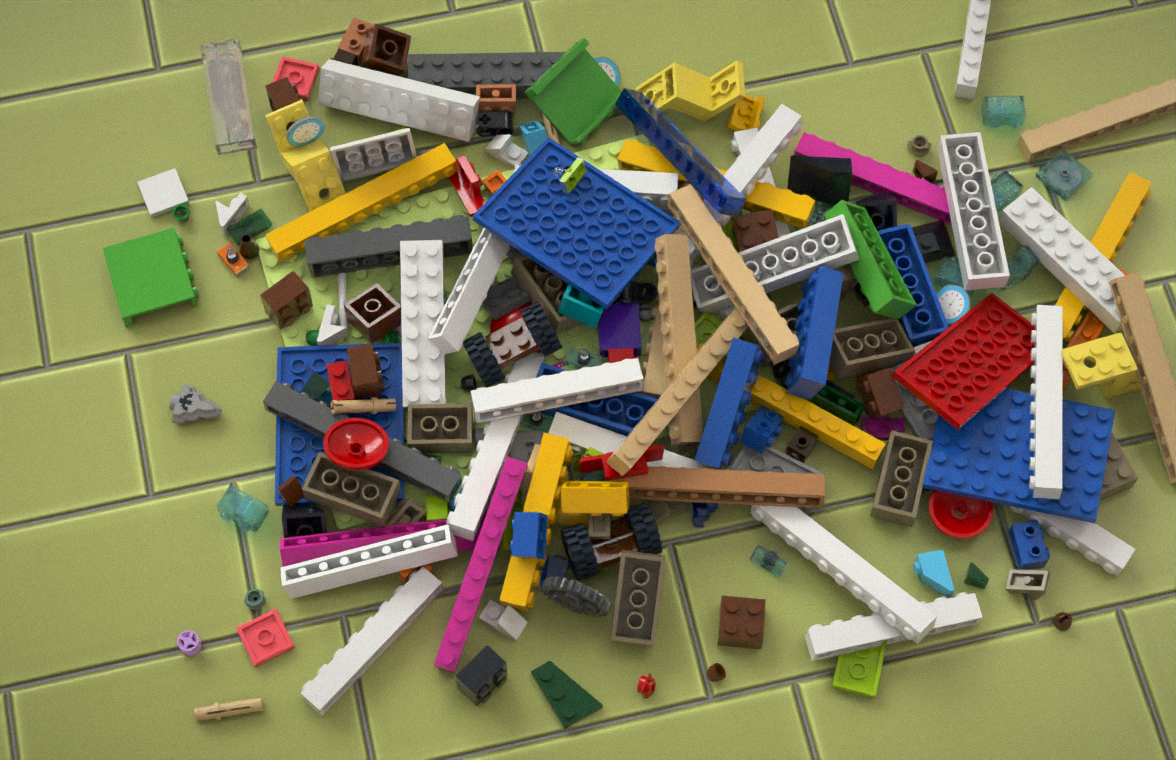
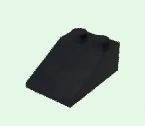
M791 155L787 189L799 195H807L825 204L836 205L841 200L849 202L852 178L851 158Z

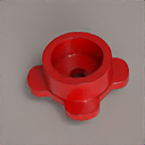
M651 674L641 676L637 686L638 693L644 694L646 699L649 698L650 694H653L656 687L655 679L652 678Z

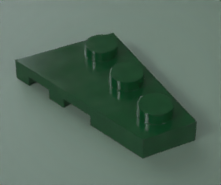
M551 661L531 671V675L564 729L603 708V705Z

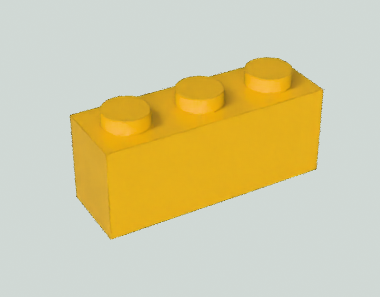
M564 481L561 486L562 513H568L571 516H577L581 513H589L591 516H600L602 513H611L612 516L627 514L629 509V482Z

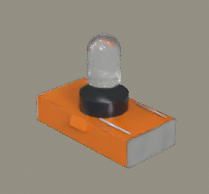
M230 242L217 250L219 257L236 277L250 269L249 264Z

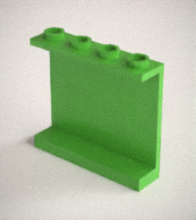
M585 38L577 41L525 91L526 95L571 146L583 144L589 138L587 134L590 131H596L602 125L600 122L604 118H609L614 113L613 109L616 106H621L627 100L626 96L630 93L629 89L621 91L585 49L590 44Z
M175 228L103 248L120 313L126 327L134 325L132 317L189 300L192 301L194 307L198 306L196 298H199L196 286L191 284V281L194 280L191 268L187 269L186 263H189L186 251L182 252L181 246H184L181 234H176Z

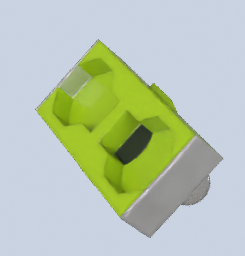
M577 158L570 168L556 167L553 172L555 175L562 177L559 180L562 191L569 194L587 170L584 160Z

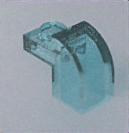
M1028 245L1023 246L1011 260L1007 261L1010 276L1006 286L1000 287L1002 291L1013 288L1025 280L1032 273L1031 270L1040 261Z

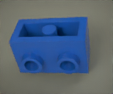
M761 406L745 426L740 443L762 454L767 447L771 448L775 438L780 436L784 428L781 425L784 417L773 410Z
M515 512L512 520L513 540L510 543L513 557L520 559H545L548 515L540 512Z
M1038 521L1012 524L1008 533L1018 569L1032 570L1045 567L1048 559H1050L1048 547L1044 546V532L1042 527H1039Z

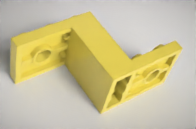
M737 60L715 75L708 77L674 62L635 88L637 122L644 124L669 107L706 122L745 98L743 63Z
M303 100L265 115L284 165L297 181L309 212L346 194L331 153L319 139L304 146H293L286 139V126L289 122H296L302 118L309 117ZM328 189L329 193L326 197H319L320 190Z
M1122 333L1075 345L1061 351L1063 360L1077 390L1099 384L1106 399L1141 388L1136 373L1138 368ZM1085 360H1090L1091 368L1085 366Z

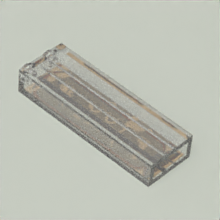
M228 39L226 41L209 42L200 45L214 142L218 155L258 149L240 40Z

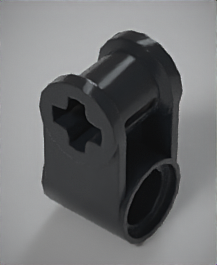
M510 111L481 112L476 116V132L481 137L512 135L514 133L513 114Z
M631 281L619 295L617 302L653 301L658 293L657 288L651 283ZM644 288H646L645 295H643Z

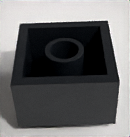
M486 645L456 675L457 687L476 706L480 702L485 703L491 697V692L496 687L500 688L506 682L508 676L507 664L495 651Z

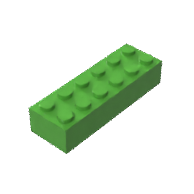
M841 200L824 216L826 220L843 214L848 223L860 260L849 263L853 270L852 274L859 281L860 289L870 302L869 307L875 314L900 319L914 308L916 303L866 209Z

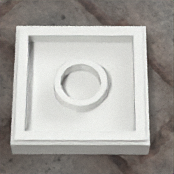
M175 168L137 182L151 218L173 210L178 204H189Z

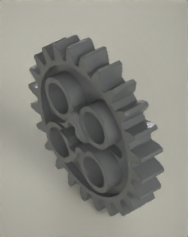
M552 576L550 578L546 577L541 587V592L544 593L543 595L548 596V599L554 600V603L561 604V607H567L569 610L579 614L584 613L587 616L590 614L593 617H596V615L602 617L608 615L611 607L609 598H606L604 594H600L598 590H592L591 586H585L583 583L568 580L565 577L563 579L558 576L556 578Z

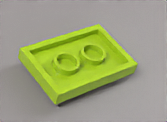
M887 640L882 642V646L869 647V649L838 655L831 688L875 698Z

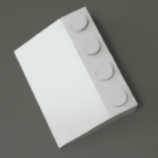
M410 128L330 147L341 182L390 171L417 157Z

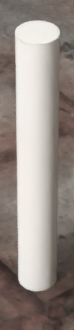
M339 273V326L346 327L348 331L344 304L347 303L346 274Z

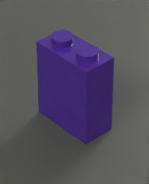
M638 302L612 303L607 309L604 308L597 324L599 356L601 358H608V349L633 348L634 356H641L642 345Z

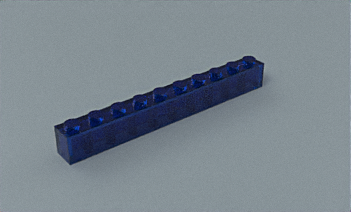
M623 88L615 103L620 111L718 213L737 217L747 199L642 92Z

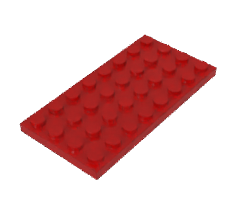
M991 293L898 368L892 377L959 430L1034 365V361L1031 360V348H1034L1035 343H1031V331L1035 330V326L1031 325V322L995 294Z

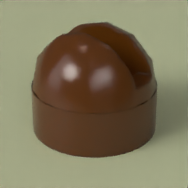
M1061 612L1055 616L1053 624L1056 629L1066 631L1072 624V618L1068 613ZM1064 617L1067 618V620H1065L1061 624L1059 623V620L1063 619Z
M715 663L707 669V678L712 682H719L726 677L725 669L719 663Z

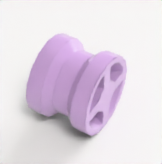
M187 630L178 636L177 645L184 655L195 656L200 652L202 643L197 633Z

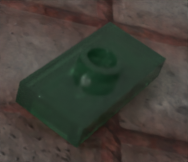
M260 208L228 227L227 232L237 246H240L241 235L248 233L253 238L272 227V222Z

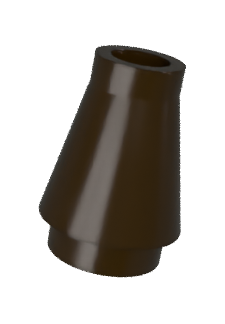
M245 233L240 237L239 252L246 259L255 258L260 250L259 245L250 234Z

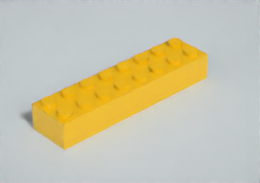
M544 433L523 512H540L548 515L546 545L549 546L552 538L550 527L551 524L555 525L558 514L556 512V504L561 503V485L564 481H567V463H571L574 451H572L573 446H570L569 438ZM545 554V559H520L511 555L500 596V602L504 608H507L509 605L514 610L528 613L529 608L533 609L536 600L534 588L539 587L541 581L539 569L540 566L544 567L547 554Z

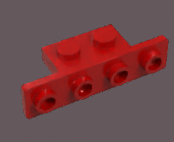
M462 156L456 159L458 171L448 178L469 216L473 217L486 203L480 189L483 184L479 174H475L473 163H469L466 157Z
M650 445L634 466L623 476L606 462L614 452L597 456L588 455L580 458L578 470L579 473L603 470L606 481L645 475L649 471L647 462L663 459L664 447L663 445Z

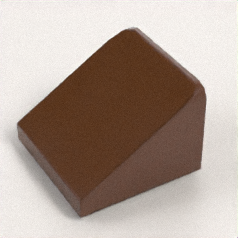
M920 160L915 161L913 173L917 178L925 179L930 183L936 180L938 171Z
M294 475L278 488L280 498L290 507L304 496L302 486Z

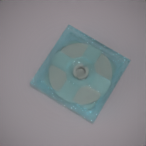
M1062 149L1036 173L1035 177L1063 200L1067 201L1092 177L1093 173Z

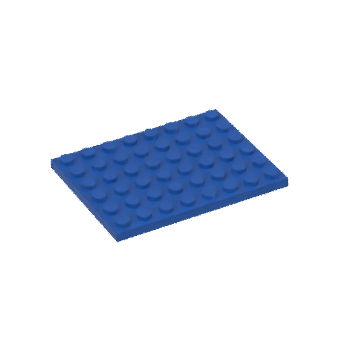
M548 137L473 215V221L607 309L655 256V239L664 234H674L680 228L681 222L585 160L587 172L569 194L564 193L559 180L562 178L565 169L570 168L574 161L580 157Z
M402 343L372 344L373 350H378L385 390L381 391L382 399L394 398L396 402L393 404H396L395 412H378L376 414H371L370 412L346 414L349 418H363L377 423L385 430L388 438H396L404 444ZM365 344L277 347V382L281 384L287 383L299 393L305 392L317 402L323 401L331 408L333 398L326 364L347 360L349 365L347 347ZM276 416L275 505L283 506L288 504L280 498L278 488L293 475L303 487L318 453H325L323 439ZM377 466L368 468L372 471L398 479L401 490L396 499V502L405 499L404 480L384 471L383 469ZM304 496L297 503H295L321 505L305 499Z
M1006 388L959 430L938 414L922 488L1095 524L1115 410L1062 399V492L1060 499L1033 498V489H1029L1030 476H1033V470L1029 469L1030 457H1033V452L1030 451V439H1034V433H1030V421L1034 420V415L1030 414V404L1034 402V396H1030V393Z

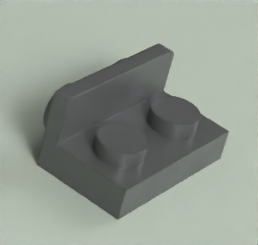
M512 276L489 288L487 297L482 303L485 311L496 320L531 300L529 295L519 286L517 278Z

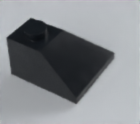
M893 194L871 195L856 202V205L866 209L877 231L897 226V200Z
M943 220L911 227L925 263L956 255Z
M294 504L292 507L283 505L281 516L284 538L327 533L325 510L309 504Z

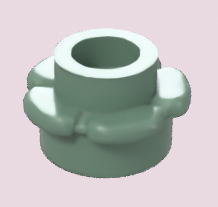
M251 589L246 593L244 602L252 610H258L260 606L266 603V597H264L262 590Z

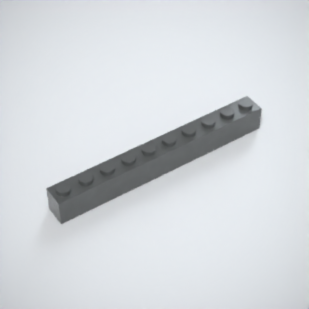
M276 381L263 400L266 411L323 440L331 426L344 419H349L346 413L332 414L331 410L333 409L323 401L317 402L305 392L299 393L287 383L281 384ZM388 438V453L375 466L450 503L462 483L460 472L454 467L442 465L434 457L428 458L416 448L410 449L404 446L403 442L396 438Z

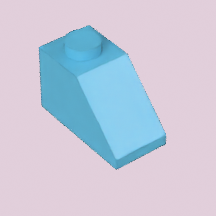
M538 120L518 125L530 156L547 139L545 128Z
M943 550L918 554L913 563L915 575H919L920 582L947 598L951 597L954 592V586Z

